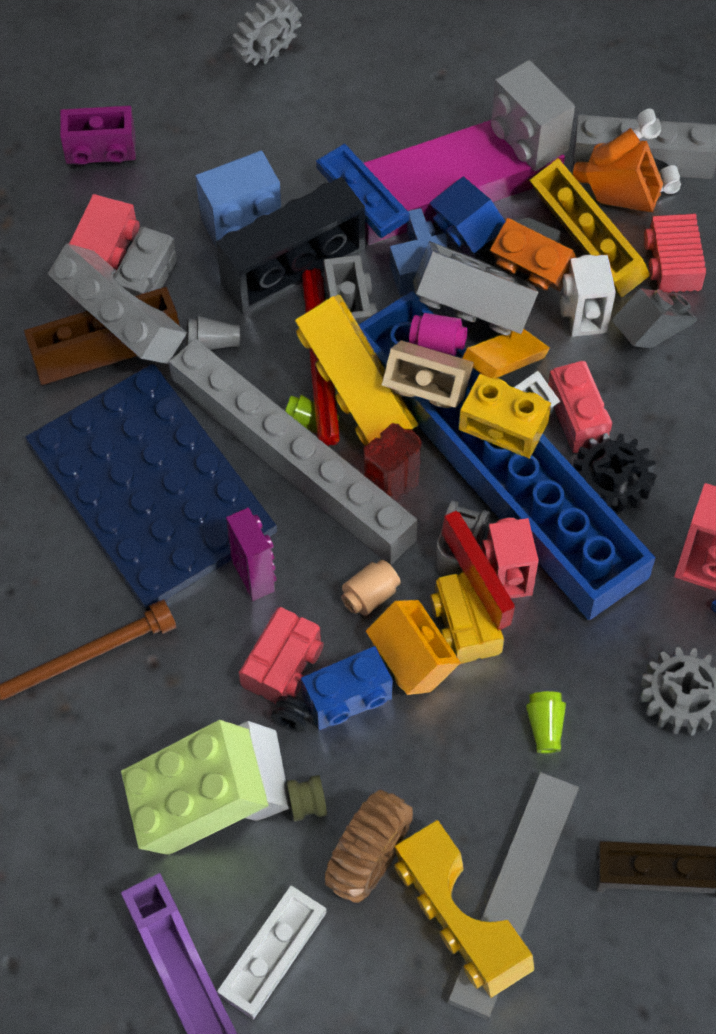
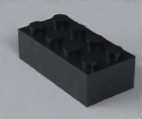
M340 177L330 183L321 184L316 190L299 199H292L284 207L268 215L258 217L253 223L237 231L228 232L222 239L216 241L221 285L244 314L303 283L302 275L304 271L317 268L321 273L324 272V259L358 254L365 250L364 204L345 180Z

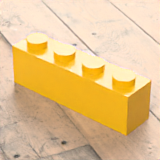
M559 158L530 179L538 197L586 255H608L615 290L621 298L651 276L642 257Z
M341 295L332 296L295 320L299 326L296 330L298 338L306 349H313L319 359L316 362L319 373L325 381L329 382L331 380L339 392L335 395L339 406L347 415L349 413L353 415L359 425L355 427L356 433L366 447L371 445L375 452L419 425L402 396L393 392L392 388L382 386L385 368Z

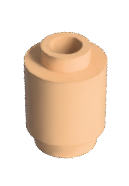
M381 559L377 563H369L342 585L344 594L341 595V599L347 609L353 614L359 612L361 615L367 616L396 593V587L401 584V581L394 568L388 562Z

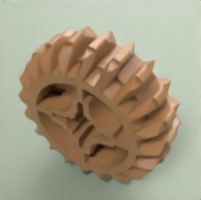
M381 789L370 795L367 801L362 803L359 811L354 814L353 819L346 826V830L332 852V857L327 864L325 872V885L334 890L333 893L354 903H359L368 897L397 855L395 845L405 840L404 838L410 829L409 825L412 822V807L404 803V800L395 794H389Z

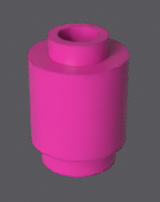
M424 313L423 316L414 315L410 327L409 343L455 356L457 349L463 350L465 347L467 327H462L460 318Z

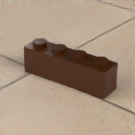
M167 286L135 296L144 303L164 312L180 326L177 311ZM89 311L24 330L41 386L137 356Z

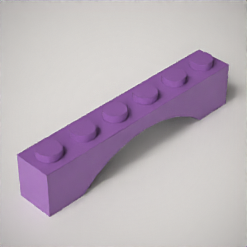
M161 874L152 876L122 891L121 895L186 1033L237 1034Z

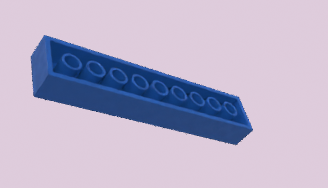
M413 291L359 324V327L385 369L391 348L401 340L409 343L410 327L414 315L433 314L424 303L419 301L420 298ZM457 349L455 357L462 358L466 349ZM472 368L465 397L456 408H443L431 404L425 398L401 395L419 424L417 426L500 520L504 518H515L517 520L529 518L539 560L538 563L589 621L650 578L656 557L544 434H542L529 459L459 430L460 410L481 373Z

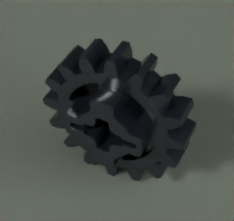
M604 433L601 443L594 438H590L588 448H579L573 467L610 508L617 506L619 512L623 514L627 504L637 509L640 506L641 498L648 500L650 497L651 487H654L657 476L654 474L656 462L648 460L650 452L648 448L637 449L638 440L636 438L628 444L624 442V434L619 433L617 440H611L608 433ZM634 485L632 488L627 489L628 486Z

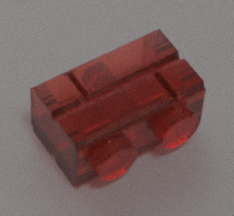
M391 423L380 433V438L376 437L364 447V476L397 503L403 499V494L407 495L419 484L422 442L418 435L411 429L402 428L398 423Z

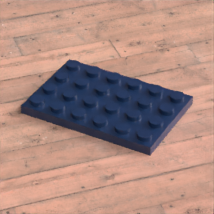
M154 363L25 436L30 449L145 611L150 610V605L162 599H169L232 560L226 517L249 507L252 514H257L263 526L261 531L264 535L268 534L270 537L277 533L275 522Z

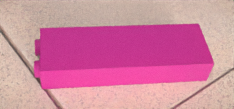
M492 120L364 162V164L407 211L421 208L425 220L435 223L433 217L437 213L430 202L464 176L489 197L492 202L533 189L530 179L553 161L534 171L526 161L522 162L516 156L514 149L504 139L496 136L491 127ZM561 155L558 158L564 164L565 156ZM365 222V240L368 245L407 232V223L383 238H380Z

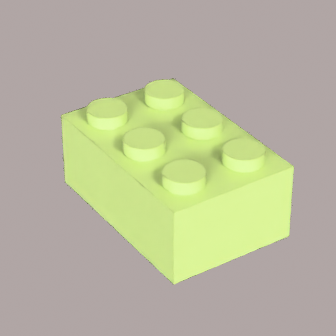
M218 720L121 770L138 849L170 855L269 806L249 729L222 720Z

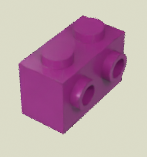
M131 106L60 109V138L66 164L136 160V135Z

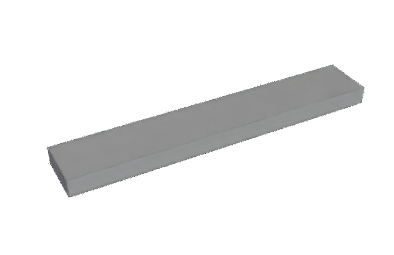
M540 772L481 921L496 922L509 920L518 935L522 936L578 793V786ZM462 966L448 1004L489 1021L499 993L490 998L483 986L476 989L468 979Z

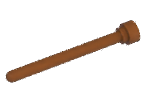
M162 599L150 605V610L144 612L145 617L1 683L0 700L14 696L150 631L153 634L160 631L162 634H165L177 628L165 600Z

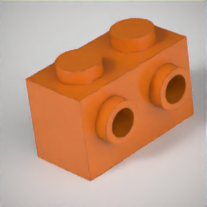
M510 218L506 219L490 249L497 260L495 263L497 266L512 274H515L518 270L528 275L530 283L546 291L549 287L559 292L561 291L563 275L569 273L571 258H577L572 249Z

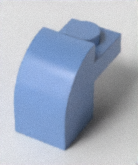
M421 208L408 211L410 213V221L407 222V235L410 242L390 246L389 268L399 296L408 294L411 291L415 292L413 280L428 242L431 241L447 247L446 233L435 235L432 222L425 220Z

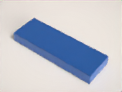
M346 144L316 160L317 170L329 183L340 177L345 180L365 206V222L380 238L410 221V213Z

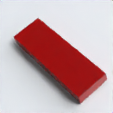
M456 510L444 515L442 536L498 631L510 626L515 605L460 512Z

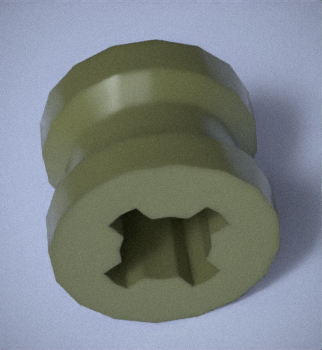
M320 775L311 776L308 781L300 783L295 779L286 781L294 822L301 821L306 815L315 814L318 817L327 815Z

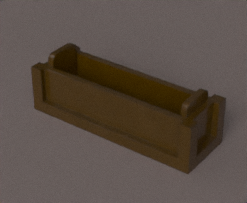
M599 842L596 850V859H599V878L596 883V892H605L606 888L714 893L716 898V847Z

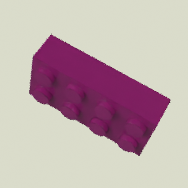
M249 507L226 517L232 563L252 601L275 592L274 582L277 579L273 571L276 568L272 561L275 557L271 550L274 546L269 535H264L261 531L263 526L257 514L253 515Z

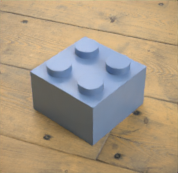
M262 150L195 175L200 218L216 248V241L222 239L228 232L237 231L253 223L258 217L268 215L281 208L280 181Z

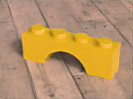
M438 820L395 845L398 862L394 864V867L399 877L406 886L413 883L420 894L416 898L419 906L429 920L436 917L443 929L439 933L442 940L452 954L457 951L460 952L467 963L463 966L464 972L476 989L483 986L489 997L492 998L534 971L533 955L509 920L496 922L476 920L464 914L453 902L452 890L464 868L461 852Z

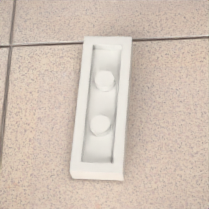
M290 886L217 990L218 996L254 1020L326 915V908L298 889Z

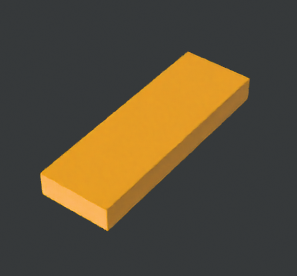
M523 328L521 334L511 331L509 336L502 334L468 347L462 359L474 362L473 368L482 375L489 378H498L544 359L550 347Z

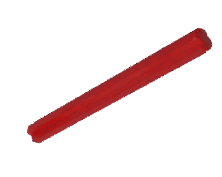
M317 268L306 270L302 275L306 313L326 301L323 276ZM310 348L317 438L327 446L337 445L340 436L335 387L331 380L329 382L325 381L316 367V362L319 359L313 349Z

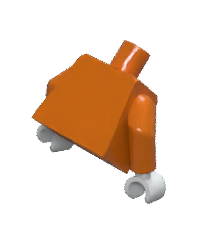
M646 109L638 115L639 127L634 130L629 128L610 142L597 144L594 146L589 162L577 161L574 165L573 176L579 183L590 184L596 200L601 204L623 207L630 210L653 212L658 197L661 196L660 192L664 191L667 194H674L681 187L678 168L675 165L664 167L659 172L647 141L639 140L643 136L648 139L656 138L661 132L660 120L656 118L654 110Z

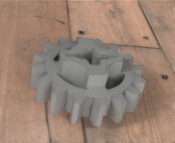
M266 0L262 5L256 3L255 11L252 13L246 12L243 21L237 24L240 31L233 34V39L236 41L233 47L246 63L251 62L253 65H257L261 59L265 64L270 57H278L279 50L281 48L287 49L291 40L296 38L297 34L294 30L301 27V23L298 20L302 15L290 0Z
M680 647L675 648L671 658L666 652H661L658 663L654 661L649 662L646 670L648 674H643L640 686L645 689L642 690L640 699L642 702H651L648 705L646 714L648 716L658 714L660 719L657 726L660 728L665 726L667 722L673 724V734H678L682 726L687 727L690 735H694L699 724L704 730L708 731L713 723L712 719L716 720V667L712 668L710 666L712 659L710 654L702 660L697 658L696 648H692L689 656L683 655ZM682 688L688 689V694L682 693ZM695 709H699V710H700V711H698V712L690 713L691 711H693V710H695Z

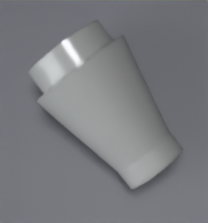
M197 316L196 319H187L186 346L196 338L209 350L239 347V325H231Z

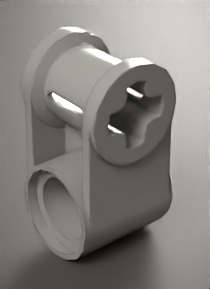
M452 500L446 515L456 510L460 512L477 543L480 544L488 523L490 511L483 510L480 513L461 507L458 501ZM441 530L437 541L436 569L443 576L459 575L464 571L455 556L447 554V552H451V549L442 536Z

